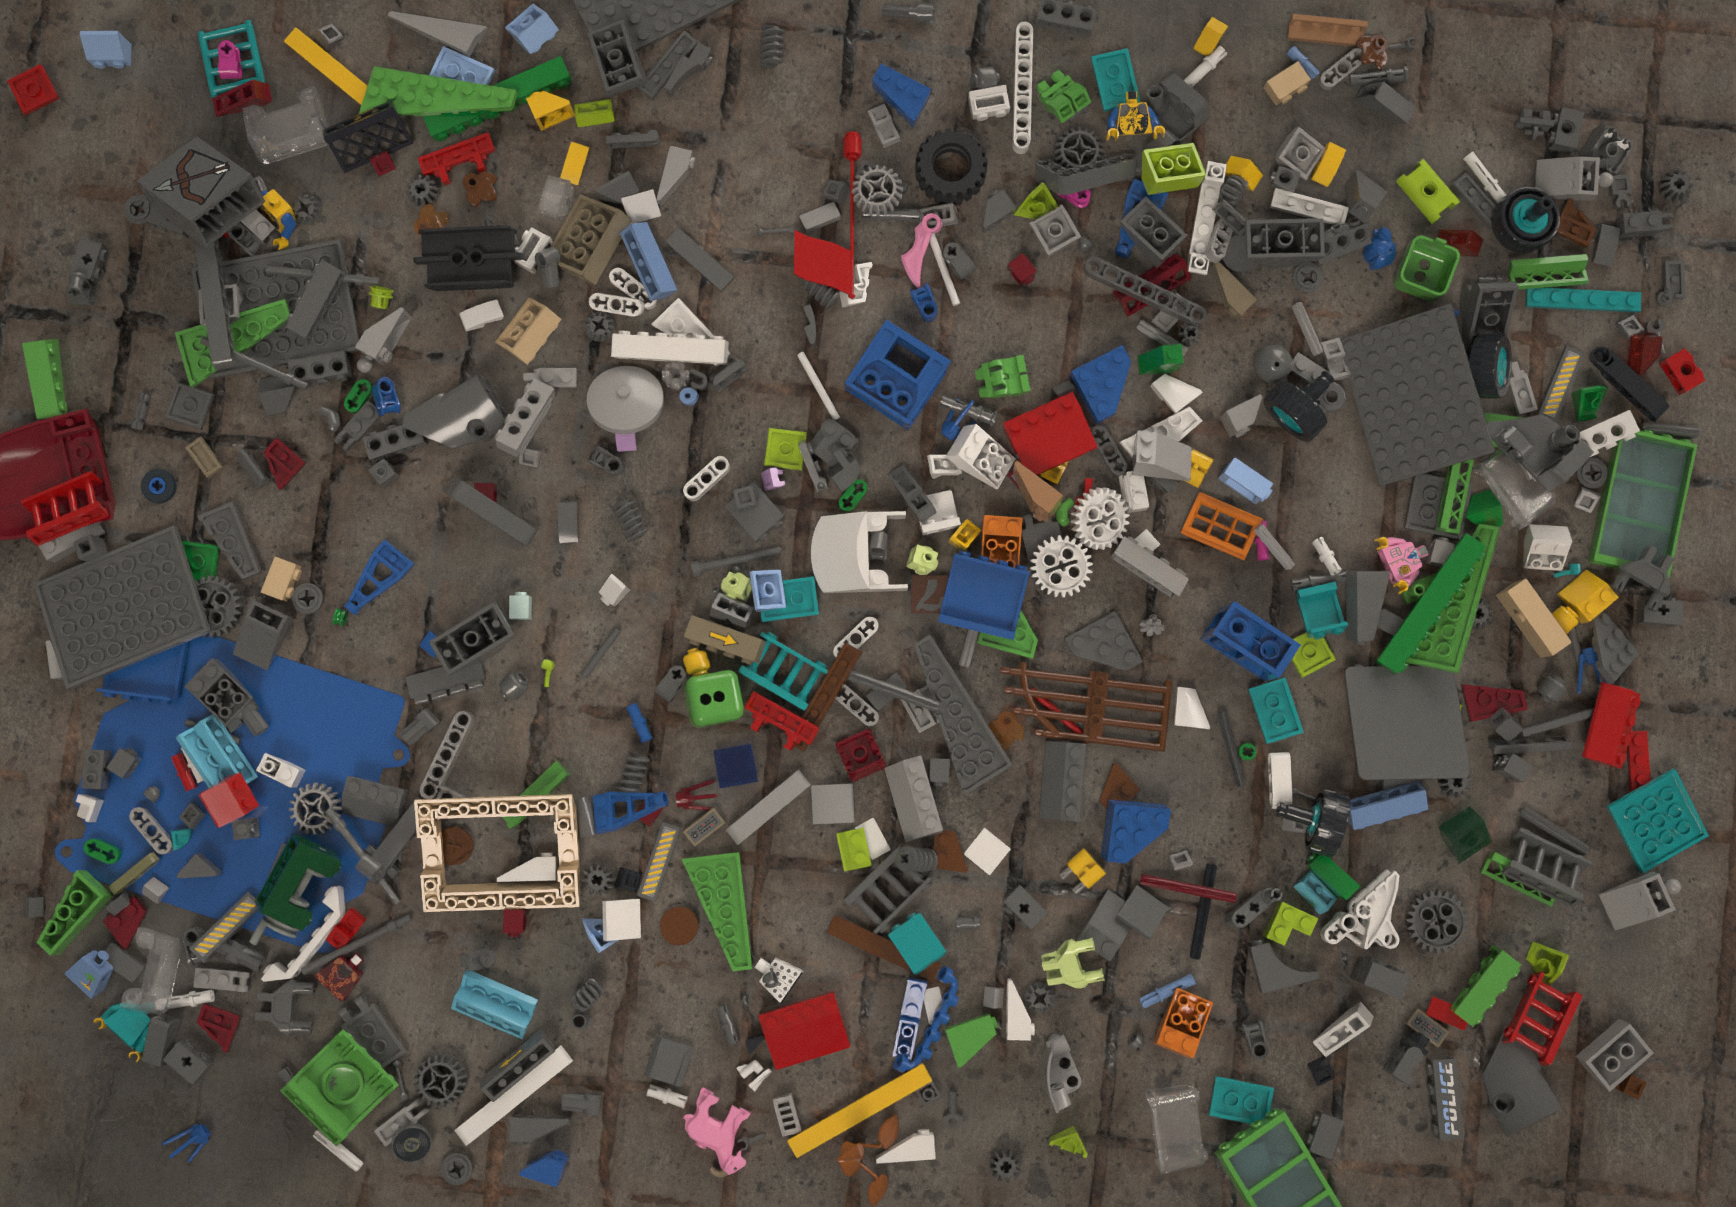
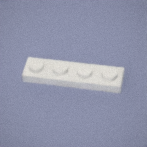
M1275 188L1270 204L1272 209L1309 219L1323 218L1324 223L1332 225L1344 224L1348 213V207Z

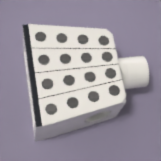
M776 957L771 964L761 958L754 967L764 975L770 971L775 972L779 985L774 988H765L781 1004L804 972L802 969ZM761 978L759 982L764 986L765 983L762 982Z

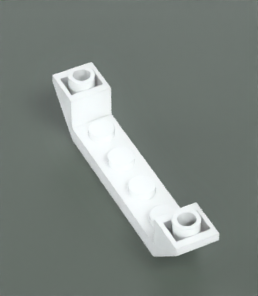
M1207 162L1206 176L1200 186L1189 247L1188 272L1207 275L1210 260L1206 256V250L1213 231L1216 215L1213 208L1218 203L1220 187L1224 183L1227 164Z
M341 885L330 887L324 894L325 899L322 902L334 912H330L324 919V925L321 928L318 927L313 932V939L302 946L299 951L301 954L298 958H294L287 967L289 969L280 962L269 964L263 971L264 976L261 978L263 982L297 977L301 973V967L308 964L326 941L325 939L333 928L339 924L346 914L344 890Z

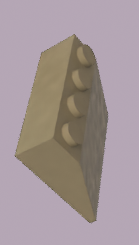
M580 194L550 246L555 247L560 253V261L557 263V267L585 282L596 285L622 239L620 232L628 227L632 220L621 210Z

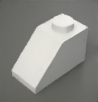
M611 574L599 591L602 595L600 599L607 606L612 604L615 607L630 589L616 576Z

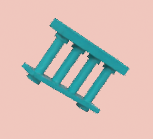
M768 631L766 634L761 632L760 636L765 639L766 645L759 663L771 643L780 647L781 651L768 673L764 674L763 677L756 674L759 664L755 662L752 665H747V667L742 665L738 672L805 711L809 705L806 703V697L820 673H828V670H826L827 666L818 660L814 663L776 641L777 636ZM790 653L798 659L784 683L778 687L773 684V677L786 655ZM807 663L814 667V670L800 694L797 693L795 697L789 693L791 690L789 688L803 664Z

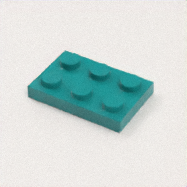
M1128 48L1091 56V64L1103 112L1111 111L1118 104L1126 103V92L1137 91V103L1141 102Z
M814 576L783 580L786 608L761 611L762 622L819 615Z
M1285 677L1247 689L1265 744L1304 733Z
M1215 1075L1208 1115L1252 1124L1256 1120H1262L1271 1109L1274 1088Z

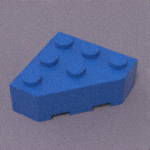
M1123 345L1078 367L1070 373V377L1096 425L1113 417L1116 412L1131 365V360Z
M1108 799L1101 857L1107 862L1127 863L1168 829L1171 809L1164 804Z

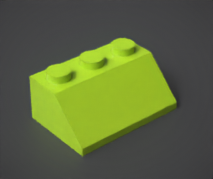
M1194 143L1147 149L1142 152V181L1148 195L1197 188L1206 176Z

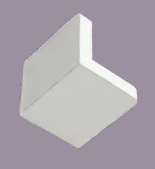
M78 794L76 802L81 803L77 816L89 823L96 822L104 800L87 794Z

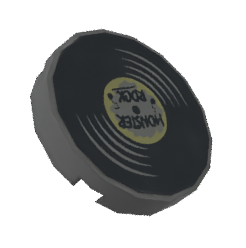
M407 1124V1126L399 1128L392 1138L393 1153L403 1162L411 1163L423 1159L430 1152L432 1145L429 1131L420 1124Z

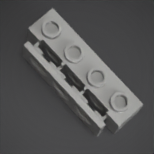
M533 379L531 384L528 383L526 385L523 397L516 401L514 405L515 410L512 414H508L504 422L505 426L502 430L499 429L495 436L497 448L517 458L523 454L551 408V402L555 397L553 387L536 379Z

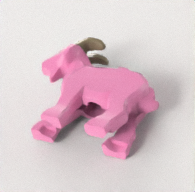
M702 1087L696 1102L697 1108L694 1115L686 1114L683 1116V1119L686 1120L685 1130L690 1138L696 1141L695 1144L703 1149L708 1147L716 1151L721 1170L711 1166L709 1171L713 1176L721 1178L735 1173L746 1165V1160L741 1156V1150L736 1156L732 1155L737 1129L741 1122L749 1117L751 1112L742 1107L738 1109L732 1105L724 1122L715 1117H710V1106L717 1103L720 1098L713 1095L714 1093Z

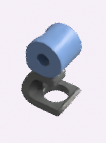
M691 369L689 373L702 379V382H691L690 388L681 390L679 397L685 406H693L699 398L697 390H704L709 385L706 375L695 369Z

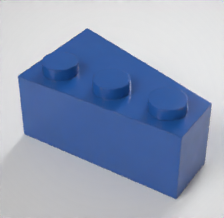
M880 64L872 79V88L888 104L890 103L897 113L914 129L931 97V89L883 64Z

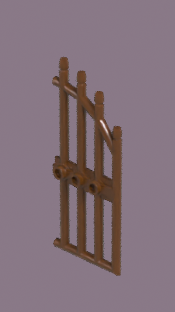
M1019 663V668L1000 667V673L1020 676L1021 688L1007 686L1004 687L1003 693L1023 696L1029 707H1013V713L1016 715L1033 716L1047 729H1035V736L1165 752L1172 681L1165 680L1164 686L1111 680L1109 679V673L1090 671L1089 677L1037 671L1027 669V663ZM1028 677L1088 684L1087 696L1029 689ZM1114 687L1163 693V703L1158 705L1106 698L1107 688ZM1032 697L1086 703L1085 715L1039 710ZM1105 706L1160 712L1161 721L1160 724L1105 718ZM1047 718L1083 722V734L1061 732ZM1103 725L1159 732L1158 743L1102 737Z

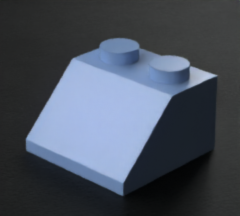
M535 4L530 5L505 27L523 49L530 54L540 50L541 45L551 40L555 33L559 31L548 14Z
M80 31L86 60L95 68L104 69L105 66H112L122 69L124 66H131L132 44L119 31Z

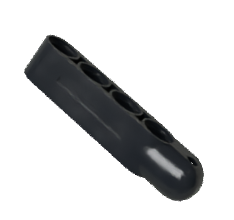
M1600 346L1590 352L1589 359L1601 372V375L1649 420L1656 422L1669 408L1666 400L1609 348Z

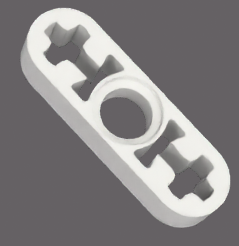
M614 268L610 272L609 278L611 283L628 297L634 299L639 297L643 304L645 300L640 296L641 293L649 298L644 286L623 269ZM621 273L622 279L626 281L625 285L620 280L615 281L614 275H620ZM631 284L638 286V291L634 294L628 292V287ZM657 300L652 301L651 304L648 302L644 304V309L654 308Z
M595 293L589 298L590 307L598 311L627 316H639L644 311V304L639 299L604 293ZM599 298L601 301H607V305L599 304L598 306V303H595V299ZM615 299L621 302L619 310H615L612 307V302ZM636 303V306L639 307L634 312L633 309L626 308V305H634Z
M873 617L864 618L835 646L833 650L835 658L839 653L837 649L839 647L842 649L846 640L850 645L859 649L878 630V621ZM866 621H873L874 630L868 629L865 632L868 636L865 638L864 634L857 629L861 627L863 630L866 627ZM857 633L861 636L862 640L859 644H853L850 641L852 634Z

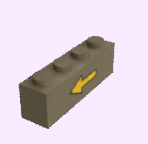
M691 615L684 637L689 639L688 643L699 647L701 643L706 645V649L717 653V650L724 651V656L732 659L735 656L741 657V662L752 665L753 662L759 664L766 645V641L693 615Z

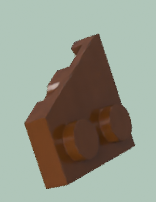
M1568 198L1561 210L1559 229L1556 234L1587 248L1596 228L1591 222L1587 221L1582 211L1579 212L1573 205L1574 201Z
M1115 762L1112 764L1110 774L1098 802L1107 811L1108 799L1129 801L1140 789Z
M943 830V832L935 834L933 850L938 858L936 868L967 873L968 870L956 833Z

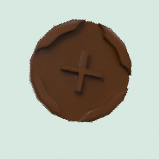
M449 827L442 830L444 863L459 865L466 862L474 850V841L471 834L460 827Z
M673 907L666 911L661 918V934L670 944L677 946L685 945L697 935L699 927L698 918L689 908Z

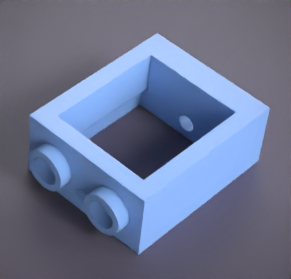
M1233 458L1218 477L1220 481L1254 504H1257L1259 501L1263 502L1273 491L1270 489L1273 485L1272 482L1237 458Z

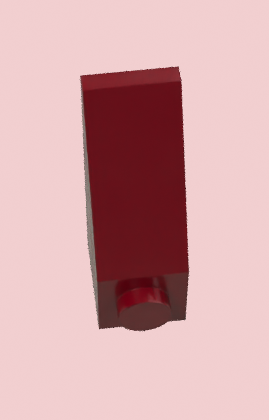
M252 79L212 98L215 116L220 117L253 110L271 103L272 97L269 84Z

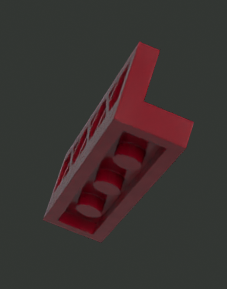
M1178 254L1166 259L1158 268L1153 267L1138 276L1157 286H1160L1162 281L1168 280L1167 286L1163 288L1168 291H1172L1192 279L1185 260ZM1183 269L1185 275L1175 279L1177 272ZM1131 281L1125 284L1124 286L1127 288H1131ZM1142 287L1140 289L1141 294L1144 295L1148 289ZM1117 290L1112 292L1114 298L1121 303L1127 317L1147 306V304L1136 300L1135 305L1128 309L1126 303L1134 298Z

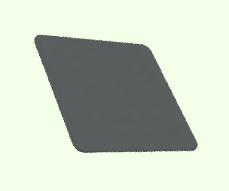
M1407 666L1403 673L1399 672L1395 675L1384 667H1349L1345 670L1357 770L1361 779L1466 778L1469 775L1470 770L1455 673L1424 666Z

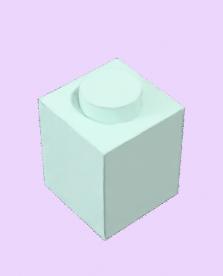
M515 592V596H509V619L532 620V597L527 595L526 592Z

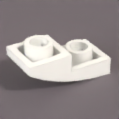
M498 300L477 305L459 314L465 331L482 328L486 323L502 320L504 317Z

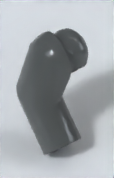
M322 405L318 413L327 418L328 429L336 432L341 424L339 414Z

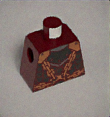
M355 953L350 959L345 955L340 956L314 977L340 1002L345 1001L363 976V972L358 967L364 959L358 953Z

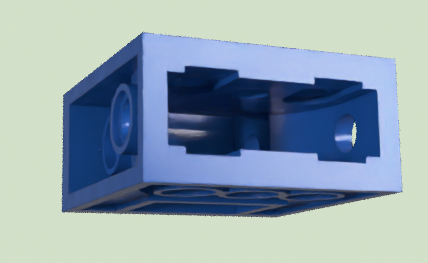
M886 319L845 381V391L909 431L949 370L951 360ZM897 345H900L926 362L917 378L888 360ZM871 380L874 384L868 385L866 382ZM883 391H889L890 394H889V395H883L882 392H883ZM904 401L907 404L904 406H900L898 402Z
M1235 601L1219 609L1200 638L1263 681L1280 678L1301 644Z

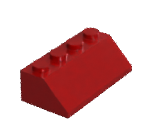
M1601 682L1582 757L1600 765L1622 769V765L1626 760L1627 745L1631 741L1630 734L1632 726H1634L1636 721L1635 714L1640 705L1641 694L1627 688Z

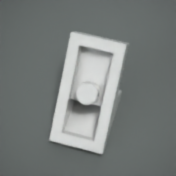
M946 455L927 456L932 479L942 475H959L962 473V470L951 462Z

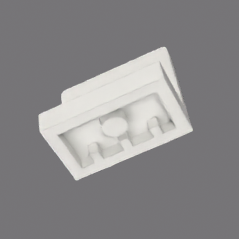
M951 490L926 495L934 505L937 513L924 522H920L922 535L960 527L961 523L957 516Z

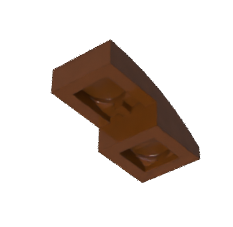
M1630 1074L1615 1089L1639 1100L1647 1082Z

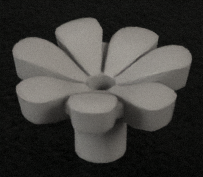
M1150 615L1147 621L1142 620L1140 622V631H1147V636H1153V632L1159 635L1162 633L1161 631H1165L1164 625L1161 624V620L1157 619L1156 615Z

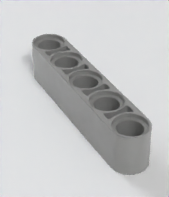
M799 770L796 771L727 828L726 832L739 845L811 784Z

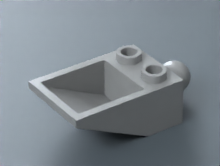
M1599 157L1536 160L1534 188L1546 192L1552 199L1567 200L1571 198L1572 200L1592 201L1598 195V184L1603 188L1611 186L1613 176L1608 172L1599 175Z
M399 308L364 331L355 346L356 349L365 355V357L360 358L357 362L359 371L363 373L369 372L372 369V360L384 366L392 359L393 350L413 318L405 309Z
M1649 872L1602 892L1598 896L1613 929L1616 931L1658 918L1676 910L1669 894L1679 893L1681 884L1676 879H1669L1664 885L1659 873ZM1654 899L1658 900L1657 905H1655Z

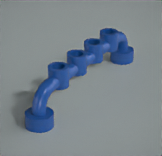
M946 966L939 970L937 978L945 984L950 982V988L942 997L940 1009L934 1013V1021L931 1027L925 1031V1039L922 1045L918 1046L915 1059L909 1063V1059L903 1055L896 1057L893 1068L901 1073L917 1067L922 1063L923 1059H930L932 1050L929 1049L932 1041L935 1043L939 1041L941 1032L938 1031L940 1024L946 1025L948 1023L950 1015L946 1012L949 1006L955 1007L958 1003L959 998L955 995L958 989V981L953 975V970Z

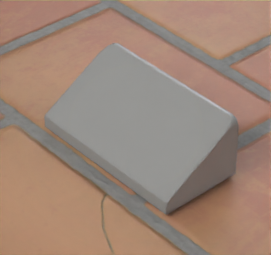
M834 202L799 216L806 233L841 220V215Z

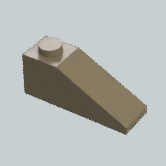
M1220 262L1213 263L1211 268L1223 304L1227 308L1226 311L1231 317L1239 319L1257 299Z

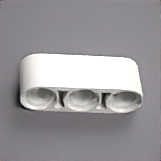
M717 456L684 486L683 492L686 498L690 501H697L717 484L730 470L728 460L723 456ZM725 462V469L717 470V463ZM706 474L712 476V480L709 483L702 482V477ZM691 487L698 489L695 496L688 495V490Z
M1269 753L1271 809H1276L1279 802L1292 805L1290 753Z

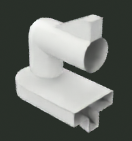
M757 1060L736 1068L744 1079L753 1071L759 1075L764 1070ZM767 1069L749 1084V1087L756 1092L762 1081L771 1074V1070Z

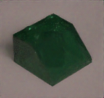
M1470 806L1461 810L1457 815L1443 822L1438 827L1443 841L1459 864L1491 843L1485 821Z

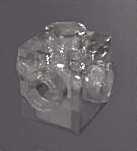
M671 361L665 364V370H662V381H665L670 389H682V386H686V381H690L689 369H686L685 364L680 361ZM676 374H679V375H680V378H673V377H674V375H676Z

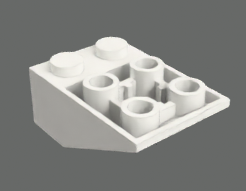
M977 424L964 426L946 455L958 468L995 489L1000 487L1016 459Z

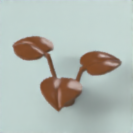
M894 1113L881 1126L878 1133V1144H863L860 1142L854 1144L845 1141L840 1150L841 1155L836 1158L844 1175L848 1177L853 1176L860 1166L874 1178V1181L871 1182L868 1188V1200L873 1207L884 1197L888 1189V1177L885 1174H881L878 1177L862 1164L860 1160L864 1156V1147L881 1148L883 1146V1149L888 1150L894 1144L899 1132L898 1118Z

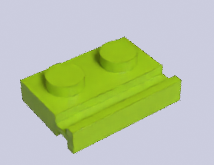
M864 827L836 833L844 872L872 866Z

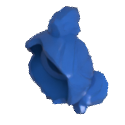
M1384 227L1379 230L1374 229V236L1371 238L1372 243L1364 246L1363 258L1369 263L1370 270H1378L1384 266H1389L1396 256V245L1391 240L1392 234L1389 229Z

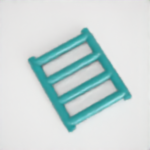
M246 20L245 24L207 33L204 31L197 32L212 98L218 96L219 93L227 92L252 79L265 83L251 20ZM247 32L248 42L235 44L239 51L251 50L252 59L242 61L241 68L254 67L256 77L216 86L214 76L219 75L218 67L212 68L210 58L219 56L218 49L209 50L207 40Z

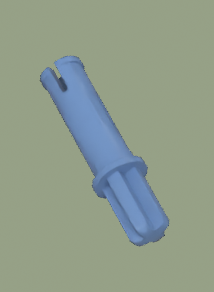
M1188 974L1159 989L1155 988V991L1140 997L1139 1000L1142 1007L1147 1008L1159 1001L1162 1003L1164 999L1174 994L1176 988L1185 990L1196 983L1193 976Z

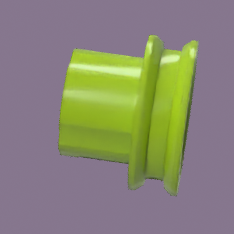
M369 286L371 291L368 294L372 295L370 306L387 309L389 299L393 298L392 293L394 290L381 286Z

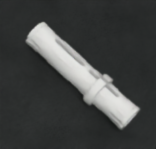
M1218 46L1212 54L1203 59V62L1184 81L1193 87L1210 70H1214L1216 64L1227 55V52H1224L1225 49Z
M1471 152L1463 160L1466 161L1485 186V191H1489L1498 204L1506 194L1497 184L1498 180H1494L1474 152Z
M212 989L202 992L191 991L185 995L154 999L153 1009L155 1012L184 1006L195 1007L201 1003L214 1002V991Z

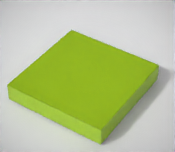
M769 428L764 466L802 471L804 459L798 442L806 440L807 432Z
M1305 632L1293 639L1301 644L1291 659L1301 678L1336 660L1324 638L1315 640L1313 637L1308 639Z

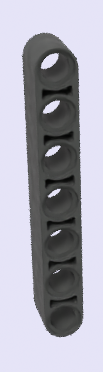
M1091 257L1083 266V272L1086 276L1187 324L1198 326L1207 317V312L1202 306L1102 259ZM1089 263L1096 264L1097 271H1091L1088 267ZM1107 271L1114 273L1115 278L1113 280L1106 277ZM1124 279H1128L1131 281V288H1127L1124 286ZM1142 287L1148 289V296H1144L1141 294L1140 289ZM1158 296H1164L1166 304L1159 303ZM1175 304H1181L1183 312L1176 311ZM1193 312H1198L1200 314V320H1195L1193 318Z

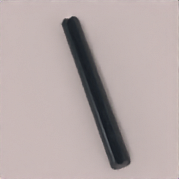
M1206 864L1202 886L1214 888L1217 865ZM1200 896L1190 950V958L1200 960L1211 898Z

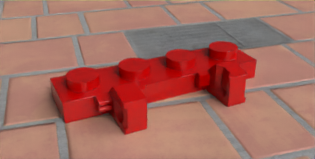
M487 132L418 157V161L424 177L435 174V177H440L442 183L446 186L451 184L448 172L452 171V167L470 161L471 163H476L479 173L487 171L484 160L487 159L486 155L496 151L490 134Z
M754 691L744 707L753 713L752 718L755 720L750 727L752 730L759 733L760 727L764 723L769 724L770 722L786 731L785 735L788 736L787 743L783 747L790 751L793 750L796 743L800 744L802 741L811 745L820 730L819 727Z

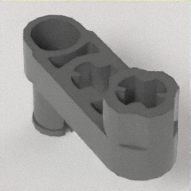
M1263 888L1255 892L1235 910L1226 914V925L1233 928L1245 927L1266 910L1271 903L1281 900L1282 892H1279L1280 889ZM1250 904H1255V911H1250Z

